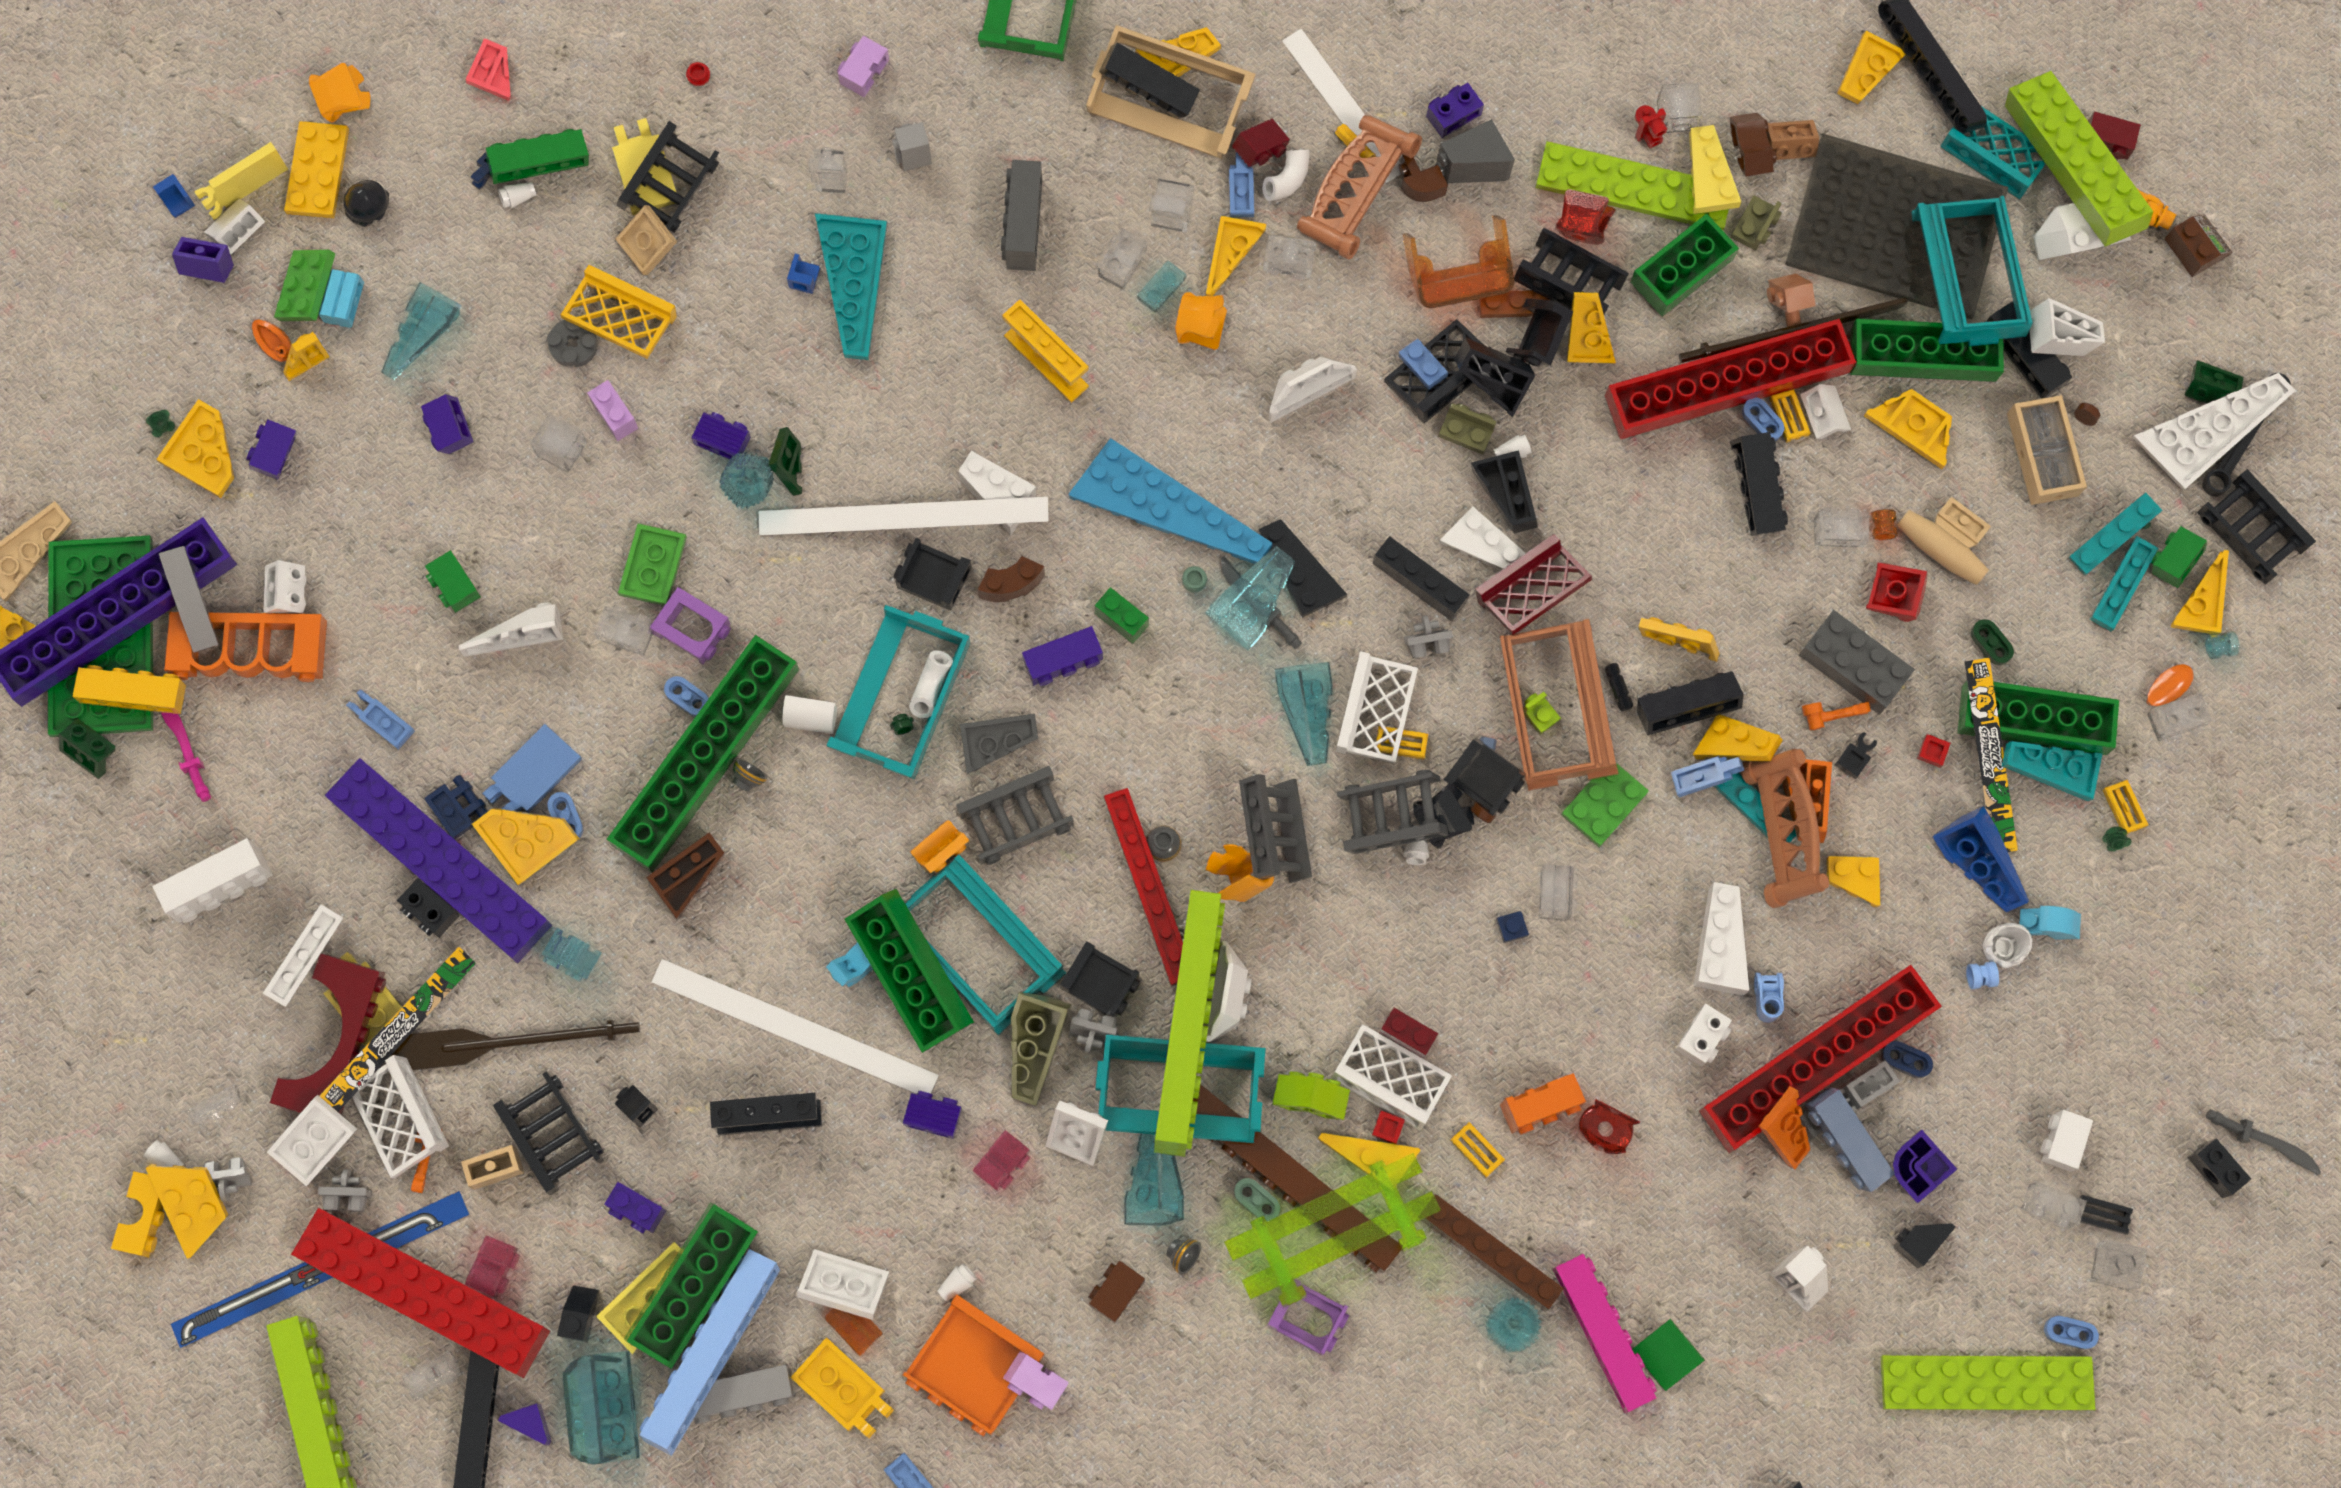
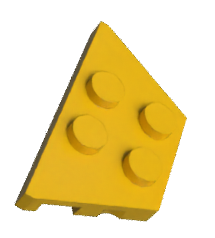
M1913 389L1901 393L1896 398L1885 401L1874 409L1867 410L1864 417L1940 469L1944 468L1947 463L1946 453L1950 439L1949 429L1952 423V416Z
M150 1164L145 1169L186 1258H191L228 1216L227 1210L206 1167L186 1168L176 1165L163 1167Z

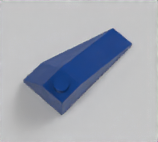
M1984 806L1961 816L1932 836L1945 858L1953 864L1954 862L1959 866L1969 880L1973 879L1983 888V892L2005 912H2009L2029 902L1999 831Z

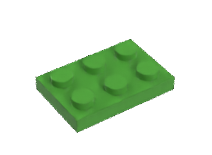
M329 249L293 250L274 318L279 321L317 320L335 258L334 252Z
M638 523L618 590L619 596L665 606L672 593L687 539L686 534Z
M1618 764V775L1592 779L1561 813L1567 821L1598 847L1607 840L1649 792L1647 788Z

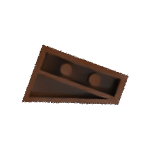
M709 832L646 877L677 921L723 859L725 853Z

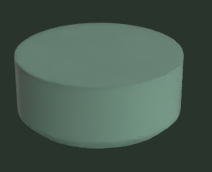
M1192 566L1184 571L1182 584L1186 590L1199 592L1205 588L1207 575L1202 568Z

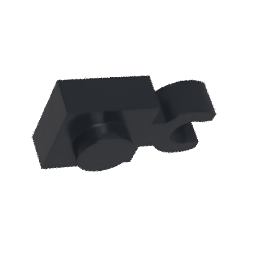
M1865 732L1858 736L1856 746L1851 743L1848 745L1835 766L1854 779L1860 775L1871 759L1866 752H1870L1877 745V740H1874L1870 745L1864 744Z

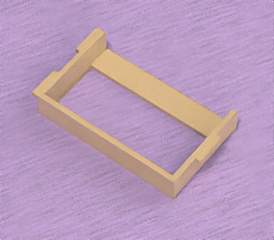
M1116 25L1106 52L1101 50L1091 76L1095 79L1086 107L1087 111L1094 115L1223 159L1236 130L1234 125L1243 101H1247L1256 74ZM1118 42L1119 44L1121 43L1241 85L1224 133L1220 134L1103 93L1102 90L1106 79L1099 70L1110 47Z

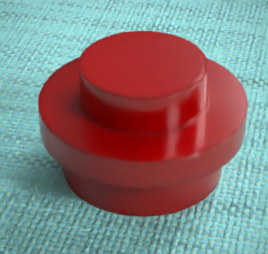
M692 63L686 71L687 80L694 86L705 85L710 79V70L703 63Z

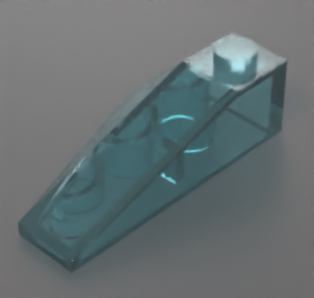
M1275 546L1227 588L1205 612L1215 625L1249 651L1265 632L1269 616L1277 605L1276 600L1288 580L1295 560Z
M1330 663L1276 668L1275 675L1278 695L1306 765L1327 763L1329 733L1326 730V718H1330L1331 709H1328L1327 705L1328 696L1332 695L1333 689Z
M1140 1134L1137 1145L1139 1153L1136 1167H1132L1130 1174L1134 1176L1131 1191H1126L1124 1224L1165 1226L1184 1220V1194L1175 1155L1154 1153L1156 1135Z

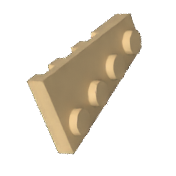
M56 501L0 541V597L5 602L49 551V542L57 541L71 525V519Z

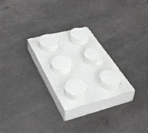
M317 1095L271 1146L267 1153L307 1186L355 1133L357 1128Z
M1059 1100L1045 1147L1093 1166L1108 1120L1102 1118L1097 1113H1089L1079 1109L1072 1103H1065Z
M814 1249L797 1291V1297L873 1320L889 1272Z

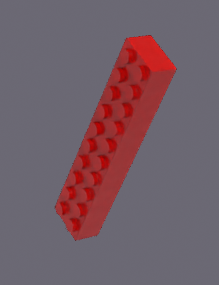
M1836 319L1611 384L1608 386L1604 396L1621 440L1742 405L1749 399L1766 398L1848 374L1855 366L1856 360L1840 319Z
M1909 965L1707 1104L1699 1112L1730 1154L1762 1132L1759 1125L1762 1123L1763 1118L1769 1114L1789 1086L1798 1090L1799 1098L1796 1101L1798 1106L1942 1006L1913 966Z
M320 1208L316 1210L291 1253L292 1256L522 1378H525L550 1333V1330Z

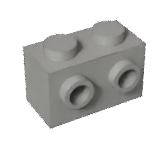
M923 122L913 125L904 124L895 129L896 138L892 139L897 164L902 163L904 171L932 164L930 146Z

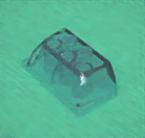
M630 1351L585 1355L571 1362L563 1372L570 1454L580 1462L592 1465L640 1458Z

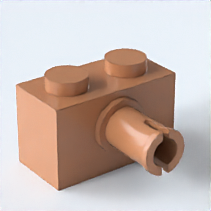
M1795 273L1768 280V300L1785 311L1787 327L1801 323L1799 310L1816 306L1813 283Z

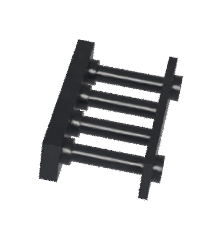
M668 121L622 192L616 206L624 211L628 205L632 207L635 205L640 209L644 205L650 206L663 224L666 225V228L675 233L682 222L679 217L708 172L713 174L720 162L717 161L718 151L715 150L711 157L708 158L678 139V135L675 134L677 125ZM666 146L670 148L673 146L704 166L697 178L666 159L663 154ZM653 166H661L691 185L692 187L686 196L679 195L654 179L650 173ZM641 185L644 187L649 186L679 205L672 217L639 197L640 194L637 191Z
M1543 228L1536 243L1540 250L1531 263L1524 259L1522 260L1513 280L1543 297L1556 301L1572 310L1574 292H1584L1582 290L1590 277L1593 276L1604 282L1598 294L1605 316L1609 307L1608 304L1604 303L1605 299L1613 287L1619 291L1622 289L1629 273L1556 233ZM1549 253L1562 259L1553 274L1540 268ZM1570 264L1583 271L1574 286L1561 280Z
M2246 469L2232 482L2236 488L2215 507L2208 502L2197 513L2200 515L2202 522L2210 526L2252 570L2255 578L2263 581L2266 585L2278 575L2273 570L2275 566L2294 550L2298 551L2301 555L2316 540ZM2242 496L2246 497L2253 504V507L2235 523L2230 525L2221 514ZM2259 514L2263 515L2270 522V525L2250 543H2247L2238 532ZM2278 532L2287 540V544L2265 562L2256 550Z
M546 1071L542 1074L547 1081L546 1084L514 1104L510 1103L507 1105L506 1102L500 1100L493 1107L545 1192L552 1195L559 1190L556 1183L559 1182L560 1177L591 1157H594L601 1164L604 1162L601 1156L604 1151L596 1139L594 1141L590 1139L561 1092L564 1086L556 1074L551 1076ZM551 1092L555 1094L560 1102L559 1106L527 1126L519 1125L516 1120L519 1116L518 1113ZM566 1113L574 1126L539 1148L537 1146L534 1148L529 1139L533 1138L532 1134ZM580 1135L587 1148L552 1170L550 1168L547 1170L542 1162L546 1160L545 1156Z
M815 1092L710 1102L711 1128H717L719 1136L822 1127L821 1100H816Z

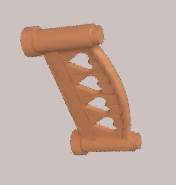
M1370 115L1362 117L1359 123V129L1362 132L1343 150L1329 169L1318 191L1310 217L1302 216L1297 224V229L1302 234L1339 251V255L1348 260L1354 257L1360 245V238L1353 235L1401 154L1413 158L1419 151L1422 143L1420 135L1414 132L1406 133ZM1373 142L1381 156L1361 158L1360 154L1366 150L1365 146L1367 143ZM1361 162L1369 176L1351 179L1348 178V173L1353 170L1355 163ZM1345 182L1350 183L1356 197L1337 199L1335 195L1341 190V185ZM1333 202L1339 205L1344 217L1323 218V214L1328 211L1329 204Z
M1791 749L1776 754L1771 761L1743 762L1744 771H1741L1742 777L1747 784H1758L1776 877V882L1769 883L1764 888L1765 900L1772 908L1785 906L1788 901L1822 892L1829 887L1827 875L1819 872L1820 842L1818 823L1809 789L1800 771V767L1806 760L1805 754L1801 749ZM1787 776L1791 781L1789 786L1792 788V795L1790 797L1777 792L1778 787ZM1791 801L1795 803L1794 811L1797 813V819L1794 822L1782 817V813ZM1796 826L1800 829L1799 836L1802 839L1800 846L1786 841V838ZM1801 850L1804 852V861L1807 865L1805 871L1791 866L1792 861Z

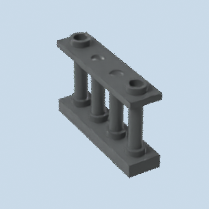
M1050 765L956 805L960 818H967V820L971 821L984 853L978 855L981 865L984 863L987 865L994 864L1000 861V857L1052 834H1065L1071 830V826H1074L1072 815L1063 818L1050 789L1051 781L1054 780ZM1035 788L1041 791L1054 823L1043 828L1039 827L1026 797L1027 791ZM1011 798L1017 800L1031 833L1019 838L1016 837L1003 808L1004 801ZM987 808L994 810L1007 840V843L993 848L979 816L981 814L980 811Z
M1420 770L1414 776L1362 787L1360 785L1345 786V790L1338 791L1337 797L1346 801L1349 800L1353 828L1351 839L1343 841L1344 851L1358 854L1448 836L1447 825L1435 819L1430 783L1441 781L1440 776L1431 772V770ZM1420 785L1425 821L1422 822L1423 825L1414 827L1410 821L1406 788ZM1396 790L1401 826H1399V830L1390 831V829H1387L1382 793ZM1372 795L1377 830L1375 835L1366 836V834H1363L1359 798Z
M1262 774L1239 780L1254 877L1263 880L1279 875L1280 871L1288 872L1289 883L1311 878L1312 872L1297 779L1276 784L1274 787L1266 786L1265 775ZM1268 797L1276 798L1278 812L1270 811ZM1272 822H1280L1282 837L1274 836ZM1276 846L1284 847L1286 861H1278Z

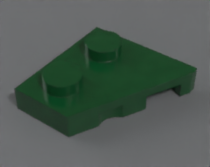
M785 427L779 429L768 466L790 493L796 496L802 494V487L797 484V474L802 473L800 461L801 443L792 431Z

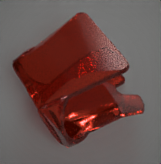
M1567 189L1564 196L1562 217L1556 223L1555 229L1566 239L1600 245L1605 241L1604 231L1616 209L1607 206L1609 202L1608 197Z
M1595 1099V1105H1591L1583 1112L1579 1120V1130L1597 1151L1608 1154H1622L1626 1152V1148L1632 1139L1633 1125L1640 1124V1121ZM1608 1122L1611 1124L1613 1131L1610 1136L1605 1137L1599 1133L1598 1126L1600 1123Z

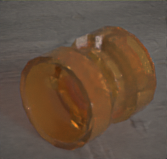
M1882 509L1871 513V520L1875 526L1872 530L1873 539L1891 540L1898 536L1897 527L1894 526V522L1897 520L1896 511Z

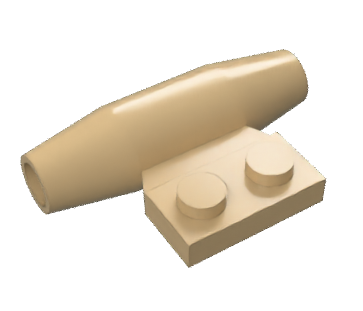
M1953 497L1947 501L1935 516V523L1908 510L1897 524L1902 532L1920 550L1948 571L1978 585L1989 571L1970 548L1975 547L1991 526Z

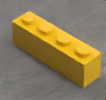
M88 665L87 668L78 667L73 698L79 703L181 714L186 685L177 675L163 674V677L154 676L153 673L148 671H138V674L128 673V670L113 668V671H106L102 667Z

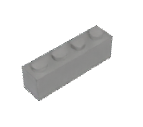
M782 1365L716 1380L693 1419L695 1425L710 1422V1416L719 1414L721 1419L736 1416V1411L747 1408V1413L763 1410V1404L773 1402V1407L789 1404L788 1399L794 1398L789 1366Z

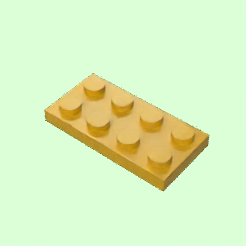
M299 121L284 208L286 214L335 219L349 135L347 125Z

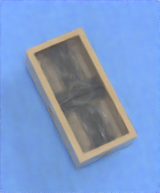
M2062 395L2014 404L2008 411L2007 417L2031 505L2078 497L2087 488Z

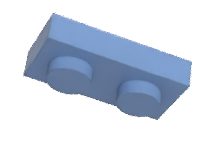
M1416 339L1398 352L1399 358L1428 390L1448 377V371L1419 339Z

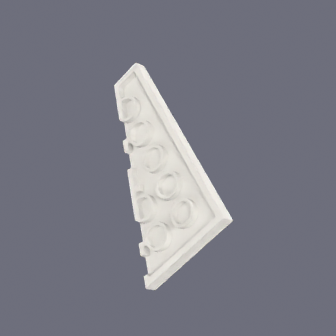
M2277 373L2172 420L2154 426L2149 430L2138 433L2132 438L2182 490H2185L2296 390Z

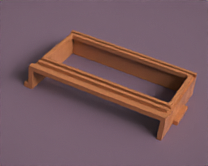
M1589 619L1514 635L1500 636L1525 781L1529 791L1558 786V780L1588 775V780L1618 775ZM1568 635L1591 762L1535 773L1512 645Z

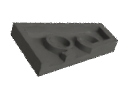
M1035 714L960 724L967 775L1038 740Z

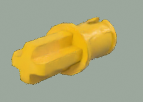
M1342 124L1335 131L1336 136L1346 146L1357 137L1346 124ZM1367 145L1365 146L1366 150L1360 154L1361 158L1376 157V154Z

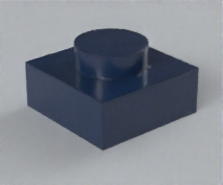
M1522 911L1496 918L1503 943L1528 937L1529 933Z

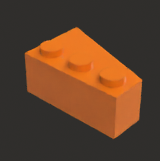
M1806 759L1805 763L1800 767V771L1814 804L1819 830V842L1824 843L1828 825L1832 762ZM1787 776L1782 784L1785 795L1790 797L1792 795V788L1789 786L1791 781ZM1791 801L1788 806L1792 821L1794 822L1797 819V813L1794 811L1795 803ZM1796 826L1795 832L1797 835L1798 841H1802L1801 837L1799 836L1800 829L1798 826Z
M1574 1073L1548 1082L1536 1089L1526 1090L1525 1093L1516 1097L1510 1096L1505 1098L1500 1107L1511 1133L1519 1131V1134L1523 1135L1534 1130L1533 1125L1542 1122L1545 1126L1557 1121V1115L1566 1112L1567 1116L1581 1111L1580 1106L1586 1100Z

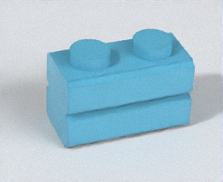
M331 270L318 313L323 322L348 328L352 327L364 285L360 275Z

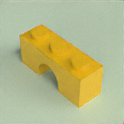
M133 1171L126 1197L138 1200L142 1204L143 1214L135 1224L126 1225L118 1223L111 1249L149 1258L150 1253H153L156 1248L157 1237L155 1235L158 1227L164 1221L165 1212L149 1175Z

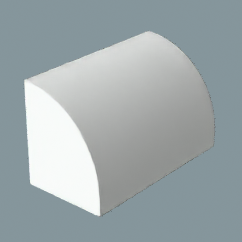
M238 199L204 233L213 242L227 245L231 255L265 221L248 203Z
M785 695L783 726L833 734L838 711L836 704Z

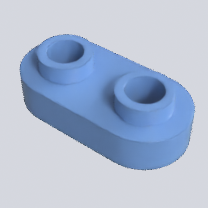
M1753 398L1746 401L1742 408L1743 418L1757 434L1766 433V428H1772L1774 433H1770L1771 437H1774L1775 441H1777L1784 432L1783 421L1764 400ZM1750 410H1756L1758 415H1752Z
M680 676L668 679L664 686L667 698L693 717H696L709 699L703 691ZM676 688H682L680 694H674ZM702 702V707L695 709L694 704Z
M564 792L553 794L547 804L551 817L565 818L570 826H575L574 832L580 838L583 834V824L573 799ZM560 803H566L564 810H558Z
M2054 1316L2049 1318L2044 1325L2046 1337L2058 1344L2078 1349H2089L2094 1347L2099 1339L2096 1327L2088 1322L2064 1316ZM2055 1325L2060 1327V1334L2054 1333L2053 1327ZM2081 1331H2083L2086 1334L2085 1341H2082L2079 1338V1333Z

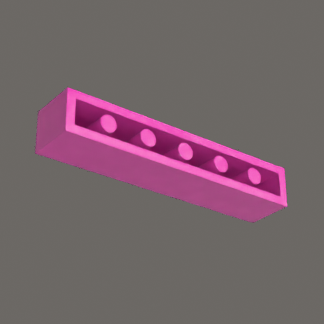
M1581 1254L1552 1269L1560 1286L1564 1288L1563 1292L1624 1413L1656 1399L1654 1394L1657 1392L1656 1386L1650 1377L1646 1378L1642 1370L1645 1367L1638 1353L1634 1354L1630 1346L1632 1339L1628 1331L1621 1329L1618 1320H1620L1619 1313L1614 1305H1609L1605 1297L1608 1295V1292L1602 1281H1597L1594 1275L1596 1269L1592 1260L1589 1257L1585 1258L1584 1254Z

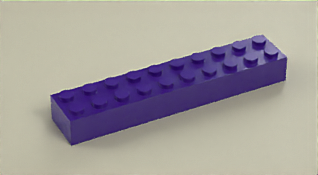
M204 517L0 649V682L12 700L23 707L76 672L78 667L82 668L176 606L159 553L184 546L200 589L237 566L238 564Z
M361 758L324 795L517 964L552 927V924Z

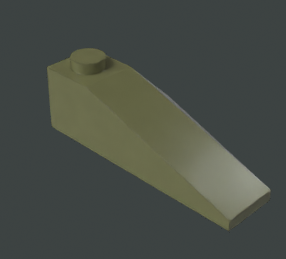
M1019 992L1011 1016L1012 1098L1037 1106L1072 1004L1049 996Z

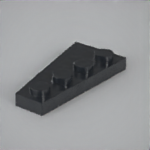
M1281 519L1258 530L1261 536L1272 542L1269 554L1302 618L1347 597V593Z

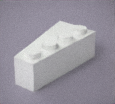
M1714 882L1708 889L1693 986L1744 996L1749 992L1740 888Z

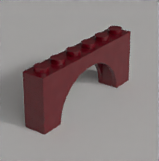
M320 953L312 978L327 986L339 1003L342 1014L341 1038L331 1059L314 1074L296 1080L278 1078L270 1100L271 1104L301 1113L317 1095L320 1096L359 1054L361 1044L365 1043L369 1036L370 1029L367 1028L369 1020L374 1018L378 1009V1004L375 1003L378 994L383 992L386 985L385 972ZM343 1106V1108L338 1112V1113L341 1114V1115H342V1112H343V1110H344V1106Z

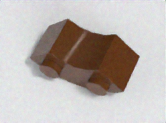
M1758 112L1730 117L1733 146L1739 147L1741 158H1738L1737 161L1745 177L1774 172L1773 164L1776 163V152L1772 149L1767 138V120Z
M1023 556L1020 557L1016 564L1007 569L996 570L988 568L978 588L979 598L990 602H1009V600L1025 596L1042 581L1045 575V568L1043 565Z

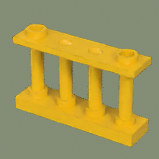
M1019 299L1002 315V319L1011 327L1004 334V337L1071 403L1089 388V385L1081 378L1089 370V366L1026 304Z

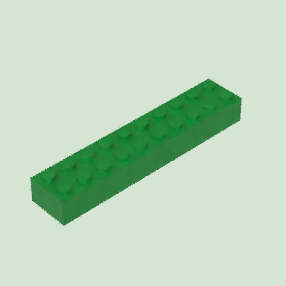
M755 635L608 836L607 841L610 845L653 873L800 670L797 662Z

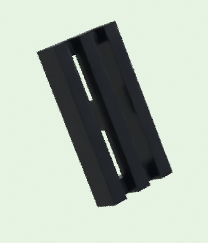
M2081 1195L2075 1221L2127 1235L2133 1209ZM2085 1203L2109 1210L2117 1211L2120 1213H2124V1216L2122 1217L2119 1215L2111 1214L2101 1210L2086 1207L2084 1205ZM2083 1212L2103 1218L2111 1219L2114 1221L2122 1222V1226H2116L2106 1222L2087 1218L2082 1215Z

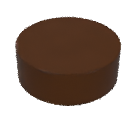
M2080 403L2074 411L2075 418L2087 426H2094L2101 416L2099 410L2089 403Z
M1477 801L1471 807V811L1486 823H1492L1496 817V814L1494 816L1489 814L1490 811Z

